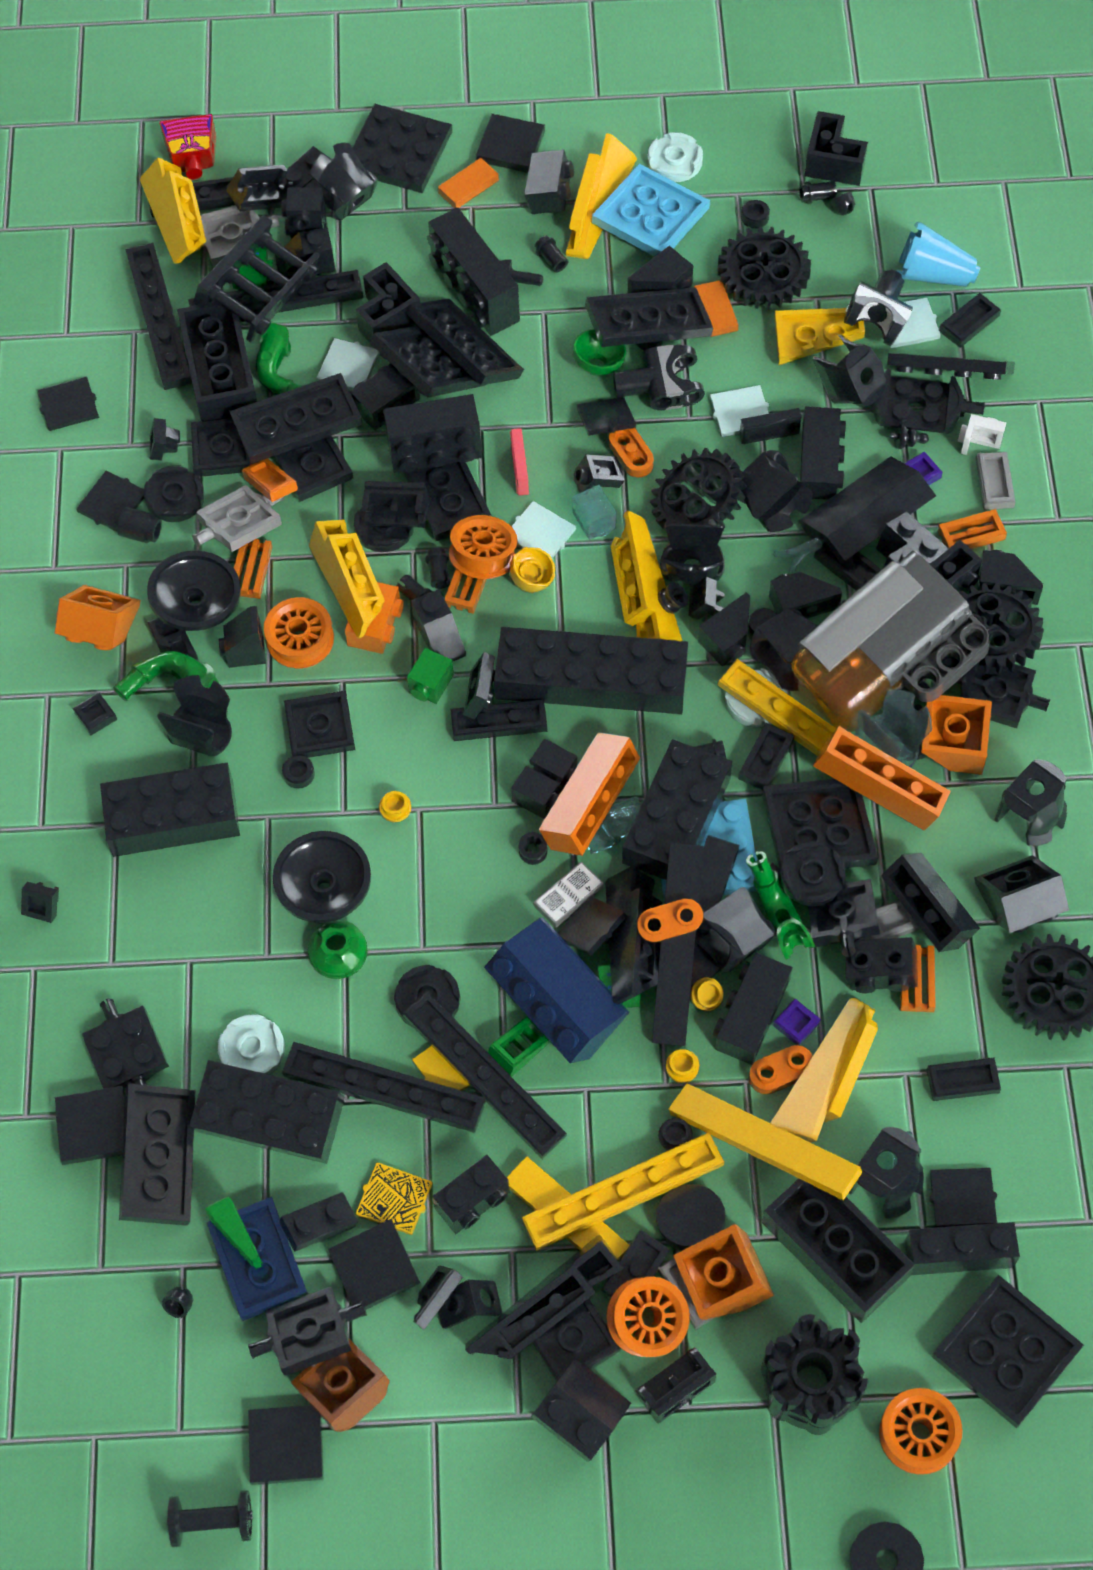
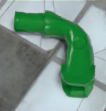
M271 323L268 330L259 340L260 348L256 358V373L260 382L272 393L278 395L302 385L295 384L293 380L285 379L277 374L284 356L288 357L291 353V343L289 342L287 327Z
M166 651L131 666L132 670L113 688L123 700L128 701L145 683L149 684L154 678L164 673L171 674L178 679L199 675L202 685L206 688H210L213 681L218 682L215 677L214 669L207 663L202 664L193 657L178 651Z
M757 851L755 854L758 860L755 861L751 854L747 857L746 863L753 874L754 887L761 899L768 920L776 929L775 935L779 941L781 951L787 960L790 959V956L793 954L792 949L797 945L813 948L815 944L790 898L782 888L778 874L772 870L766 853Z

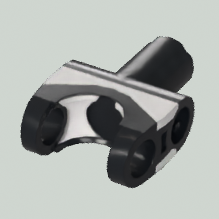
M895 270L883 271L875 287L860 281L846 309L844 323L852 327L859 321H869L881 330L883 343L892 346L908 321L913 309L912 306L898 300L904 285L902 275Z

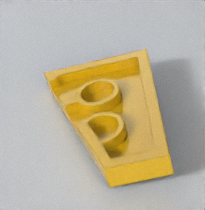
M847 308L775 311L774 319L779 365L844 345L838 336L840 334L851 342L864 338V321H859L852 327L845 324L844 318Z

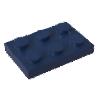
M272 1197L237 1210L263 1263L261 1264L262 1267L255 1269L244 1259L211 1221L206 1222L242 1321L308 1295L289 1241L279 1223L280 1217Z

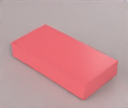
M522 428L511 429L510 440L516 491L519 496L529 495Z

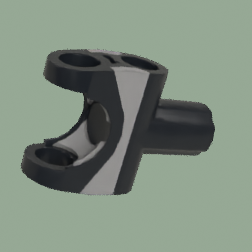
M667 345L649 348L641 355L643 368L613 372L614 390L617 398L648 394L651 408L654 410L664 411L690 406L701 401L705 395L703 384L684 380L675 375L697 362L696 350L688 345ZM685 355L689 356L687 358H680L681 356Z

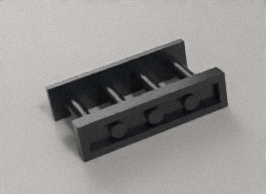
M265 215L253 225L199 283L193 301L202 309L210 300L213 302L218 301L250 324L246 340L250 343L258 334L261 336L265 334L271 325L270 320L306 280L311 282L319 271L316 265L320 254L315 251L306 262L271 238L272 234L269 232L273 221ZM259 247L261 249H268L297 270L296 274L291 279H288L257 257L255 251ZM243 265L246 267L250 265L282 289L273 297L241 275L239 269ZM226 283H234L266 307L259 315H256L225 293L223 286Z

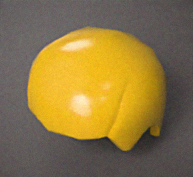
M525 546L512 557L510 577L514 585L522 591L529 593L540 592L553 582L555 578V564L547 552L540 548Z

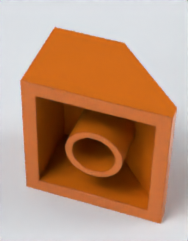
M83 585L59 598L55 634L65 636V639L70 642L81 643L84 641L94 644V647L99 650H112L125 641L140 607L141 600Z
M941 695L936 700L927 702L921 752L949 771L982 775L987 758L992 701Z
M736 1224L673 1255L701 1320L742 1312L775 1296L748 1234Z

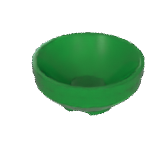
M594 329L582 332L574 341L573 357L576 363L591 375L611 374L621 368L625 360L626 346L601 347ZM600 359L605 365H592L589 360Z
M337 920L324 923L313 932L308 944V957L311 965L320 975L331 979H343L357 973L364 965L368 954L365 936L358 927L347 921ZM340 935L346 940L344 947L335 951L329 949L326 943L331 936Z

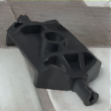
M887 369L884 372L886 388L883 394L875 403L869 405L872 406L876 422L880 426L897 428L898 425L904 424L907 429L914 428L920 431L946 434L953 431L960 417H964L965 412L983 415L985 402H973L964 399L955 376H951L950 382L945 383L891 376L892 369ZM917 403L922 405L924 409L914 411L909 405Z

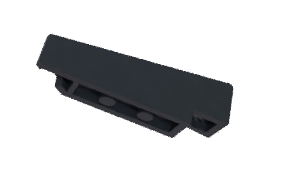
M633 866L611 876L605 882L606 903L625 912L627 915L622 923L612 932V937L609 938L612 998L615 1004H621L658 984L660 941L649 942L643 939L638 932L637 923L644 911L661 906L662 901L652 896L655 880ZM657 919L649 920L648 928L654 932L658 931L661 927L660 921Z
M599 1234L469 1340L465 1345V1350L468 1354L482 1353L497 1355L499 1358L512 1359L594 1295L595 1290L592 1286L622 1270V1265Z

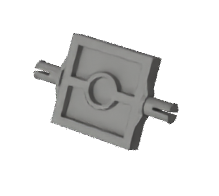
M237 206L200 215L206 237V243L202 247L208 253L212 266L217 265L260 219L254 210L240 212ZM276 214L268 217L273 221L271 228L280 226Z
M245 485L197 511V519L205 529L193 534L192 538L197 546H201L212 538L219 540L233 552L282 525L280 515L271 506L284 500L285 497L271 502L265 496L254 493Z

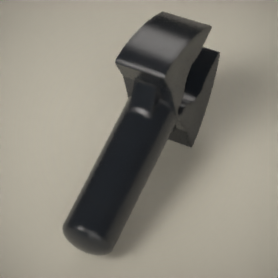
M512 260L500 261L516 283L535 286L543 284V275L514 271Z

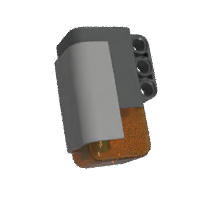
M912 550L899 563L895 561L890 562L799 643L800 650L793 657L791 668L798 690L836 729L840 726L851 733L859 729L893 699L904 686L922 702H932L939 698L986 656L989 650V634L985 626L972 615L969 604L961 594L920 554ZM971 637H979L983 642L979 646L973 647L968 645L966 641ZM947 658H955L959 661L958 665L952 668L945 667L942 663ZM923 679H931L935 682V685L930 689H923L918 684Z

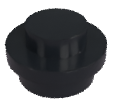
M668 1119L659 1129V1142L666 1150H671L692 1140V1129L682 1119Z

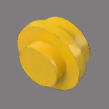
M391 791L381 799L379 810L382 817L387 821L400 822L409 816L411 802L404 793Z
M701 978L692 985L690 998L696 1008L703 1011H711L721 1004L723 989L717 980Z
M676 1050L666 1060V1072L676 1082H690L699 1072V1060L689 1050Z

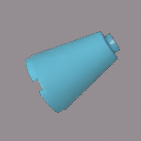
M915 223L914 226L918 230L916 233L910 232L899 262L904 264L902 271L896 270L902 275L903 279L967 287L969 282L974 283L980 271V266L976 265V258L925 224Z

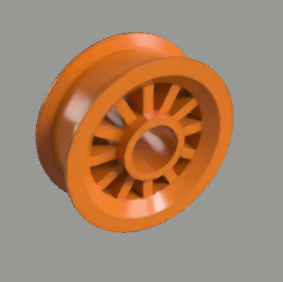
M488 515L466 517L457 522L451 530L449 559L459 572L477 579L500 577L510 571V562L515 554L514 550L518 541L517 534L502 519Z
M304 597L286 599L274 606L266 616L264 635L271 656L278 663L290 668H307L318 664L330 653L334 643L332 621L326 608L319 602ZM298 631H304V633L299 635L294 634Z
M640 1277L623 1283L613 1293L606 1314L608 1330L615 1343L625 1352L639 1357H658L673 1351L683 1341L690 1319L688 1304L682 1292L673 1283L659 1277ZM661 1297H663L664 1301L659 1304ZM630 1299L633 1301V1303L635 1304V1306L632 1305V1304H630V1303H628V1302L630 1301ZM669 1306L670 1313H665L664 1309ZM646 1307L650 1308L654 1314L653 1323L649 1327L642 1321V1313ZM625 1310L631 1312L630 1316H625ZM666 1318H671L670 1324L665 1322ZM625 1321H631L632 1324L627 1327ZM661 1328L667 1330L666 1334L663 1333ZM634 1331H636V1334H635V1336L633 1337L631 1334H632Z
M926 1388L906 1390L892 1399L882 1416L879 1427L881 1446L889 1460L906 1472L919 1475L937 1472L951 1461L960 1446L962 1422L959 1413L945 1396L934 1390ZM913 1406H919L918 1414H916ZM925 1407L931 1409L929 1415L925 1414ZM906 1410L908 1416L902 1413V1411ZM937 1413L941 1418L934 1421L933 1417ZM897 1419L899 1422H901V1423L904 1424V1425L895 1424V1420ZM917 1423L925 1425L929 1430L930 1437L927 1439L917 1438L912 1433L911 1426ZM943 1425H945L946 1430L937 1429L938 1427H941ZM895 1433H903L904 1435L896 1438ZM938 1438L946 1439V1443L942 1442ZM907 1442L908 1446L904 1450L900 1444ZM932 1445L939 1450L938 1453H935ZM913 1447L916 1448V1456L909 1453ZM923 1448L925 1449L928 1457H922Z

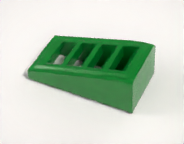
M528 1016L494 1041L487 1051L511 1077L550 1042L544 1034L540 1038L529 1027L533 1024L541 1032ZM523 1033L533 1044L530 1045L520 1034ZM510 1043H514L522 1053L520 1054Z
M227 1196L206 1207L204 1210L209 1220L244 1259L255 1269L262 1267L261 1264L263 1263L231 1197Z

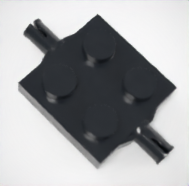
M1015 664L1014 671L1012 672L1006 666H1003L1001 674L997 673L995 667H991L988 674H985L984 666L979 665L975 671H972L971 668L955 682L961 684L960 697L992 701L991 721L1016 729L1022 713L1028 706L1046 712L1050 699L1032 694V683L1036 670Z
M871 879L856 882L844 881L841 891L832 901L822 906H808L812 939L815 947L840 942L842 955L849 957L847 947H849L851 956L856 953L854 939L880 934Z
M106 999L107 1004L105 1001H102L100 1007L103 1010L106 1021L82 1033L103 1089L118 1086L126 1088L128 1084L147 1085L146 1081L154 1073L169 1067V1064L146 1008L142 1005L125 1014H118L113 999Z
M332 1286L269 1309L265 1311L269 1325L268 1338L248 1344L249 1351L253 1359L273 1351L278 1358L280 1369L284 1376L350 1352L352 1349L347 1336V1322L367 1316L364 1304L361 1301L342 1309L341 1305L337 1302Z

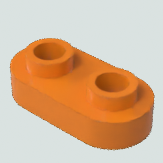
M635 428L609 433V447L630 476L641 478L651 473L654 464L653 454ZM621 442H627L628 444H626V445H621L620 443H621Z
M681 899L648 909L638 919V932L643 939L649 942H659L695 931L703 921V910L692 899ZM684 909H689L693 913V918L689 922H684L680 918V912ZM649 920H659L661 923L660 929L655 932L651 931L648 928Z
M794 1045L755 1061L751 1066L749 1073L750 1085L761 1094H772L794 1085L813 1055L807 1048ZM799 1057L803 1060V1064L795 1065L791 1059ZM769 1070L773 1075L770 1078H765L761 1075V1071Z

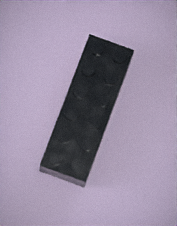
M501 627L494 678L495 699L511 701L544 699V702L547 704L682 715L688 641Z

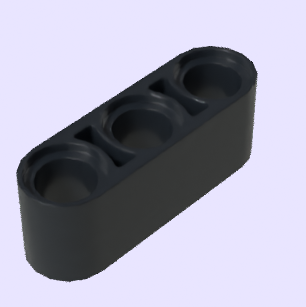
M711 835L707 836L703 847L698 902L703 913L721 901L740 846ZM704 920L698 927L707 932L711 930V927Z

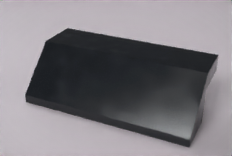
M890 456L801 518L798 523L815 546L824 540L842 564L880 537L887 523L905 512L911 515L935 498L936 494L919 471Z

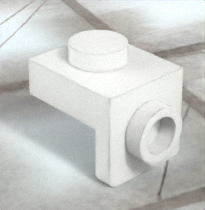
M971 414L968 426L962 424L958 442L963 443L961 454L967 455L970 442L1000 449L1006 422L998 421L991 417L986 418Z

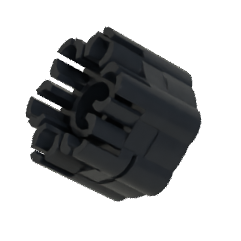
M806 1314L799 1317L798 1323H795L791 1333L787 1336L777 1337L775 1344L772 1340L767 1344L761 1372L765 1379V1391L768 1398L767 1406L771 1416L776 1420L786 1421L795 1427L806 1429L811 1434L822 1435L827 1433L832 1425L842 1420L848 1412L858 1407L867 1387L868 1379L863 1378L865 1372L858 1364L857 1357L860 1349L858 1347L860 1344L858 1335L851 1329H849L848 1335H844V1328H835L829 1331L827 1325L821 1319L814 1323L815 1315ZM807 1366L817 1367L825 1374L827 1385L819 1389L809 1388L800 1381L797 1373Z

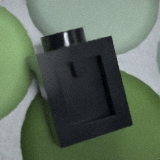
M585 455L574 471V481L578 486L581 496H587L593 486L620 488L625 481L618 458L615 456Z

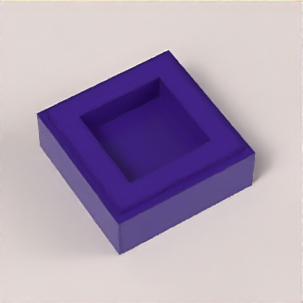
M925 451L904 463L919 471L928 485L942 478L943 472Z
M794 999L773 1021V1026L794 1044L800 1046L820 1024L821 1019L797 999Z

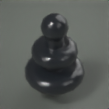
M904 424L898 425L895 433H890L889 435L890 439H894V444L898 449H903L906 444L909 447H913L916 442L926 444L929 441V436L926 433L917 434L914 428L907 430Z

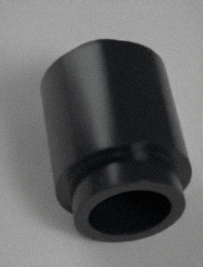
M125 507L123 511L117 513L114 527L117 529L119 536L146 544L149 541L155 543L161 533L162 520L156 518L155 514Z

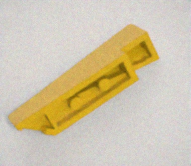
M606 133L601 156L592 153L588 155L569 227L571 235L566 249V256L582 259L590 257L603 230L592 223V215L628 177L637 160L635 154L612 134Z
M157 158L141 176L140 182L173 263L178 264L187 256L199 250L206 243V237L192 180L182 176L181 167Z
M626 511L623 516L626 523L621 537H614L610 546L624 622L631 626L636 625L638 638L683 641L675 615L664 610L658 600V592L666 588L646 521L643 517Z
M345 520L316 521L309 548L356 637L362 638L368 626L381 611L385 600L356 533L347 532Z
M850 998L770 1122L771 1124L812 1143L817 1141L823 1122L841 1118L878 1030L877 1023L872 1020L875 1009L857 998Z

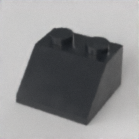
M1033 855L974 877L975 883L994 920L1009 933L1025 931L1032 924L1053 920L1059 914L1069 910L1061 874Z
M574 1358L531 1417L589 1462L613 1432L631 1405V1402Z

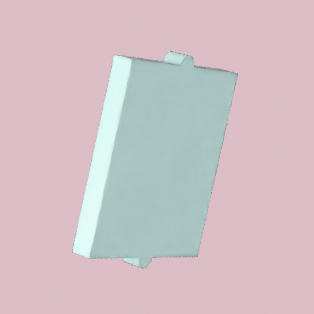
M928 298L904 302L912 306L913 309L899 336L890 347L895 348L940 339L941 335L936 324L937 315L933 314Z
M334 338L318 373L317 381L341 373L348 389L353 390L358 383L369 379L379 356V351L360 345L359 342L351 343Z
M760 385L710 395L714 410L713 419L717 420L721 437L740 434V424L743 418L769 414V403L765 402Z
M534 501L521 516H516V522L512 525L517 534V547L521 549L525 546L540 548L547 552L551 558L560 549L563 550L565 548L566 541L576 530L575 525Z

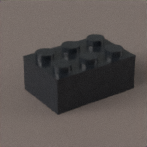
M473 394L383 409L394 473L411 472L415 469L426 467H441L449 463L470 462L474 459L482 458L480 423Z

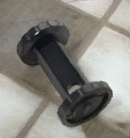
M240 1491L238 1505L188 1510H182L178 1496L170 1497L168 1501L167 1525L171 1547L181 1546L183 1532L239 1528L242 1541H250L252 1538L253 1511L249 1491Z

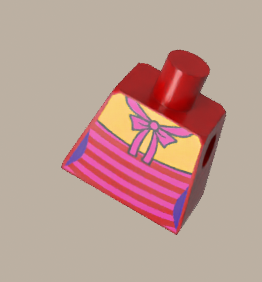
M212 114L160 121L164 144L171 163L181 167V172H186L187 178L192 180L199 179L203 175L202 169L214 166L216 130Z

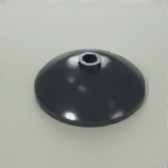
M185 551L166 558L153 570L147 585L148 601L155 615L169 626L186 631L206 630L224 622L235 611L241 594L240 581L235 569L223 558L205 551Z
M316 831L296 838L280 853L273 869V886L281 905L293 916L313 923L332 922L351 914L364 901L371 884L370 863L364 850L348 836L332 831ZM322 883L330 884L326 889L319 888Z

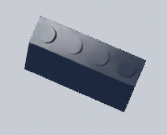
M544 918L537 919L505 942L484 967L569 1063L590 1059L630 1013L622 1003H613L612 992Z

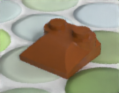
M350 1339L352 1351L310 1366L291 1381L294 1388L318 1412L328 1426L337 1432L351 1429L377 1406L386 1396L390 1383L387 1376Z

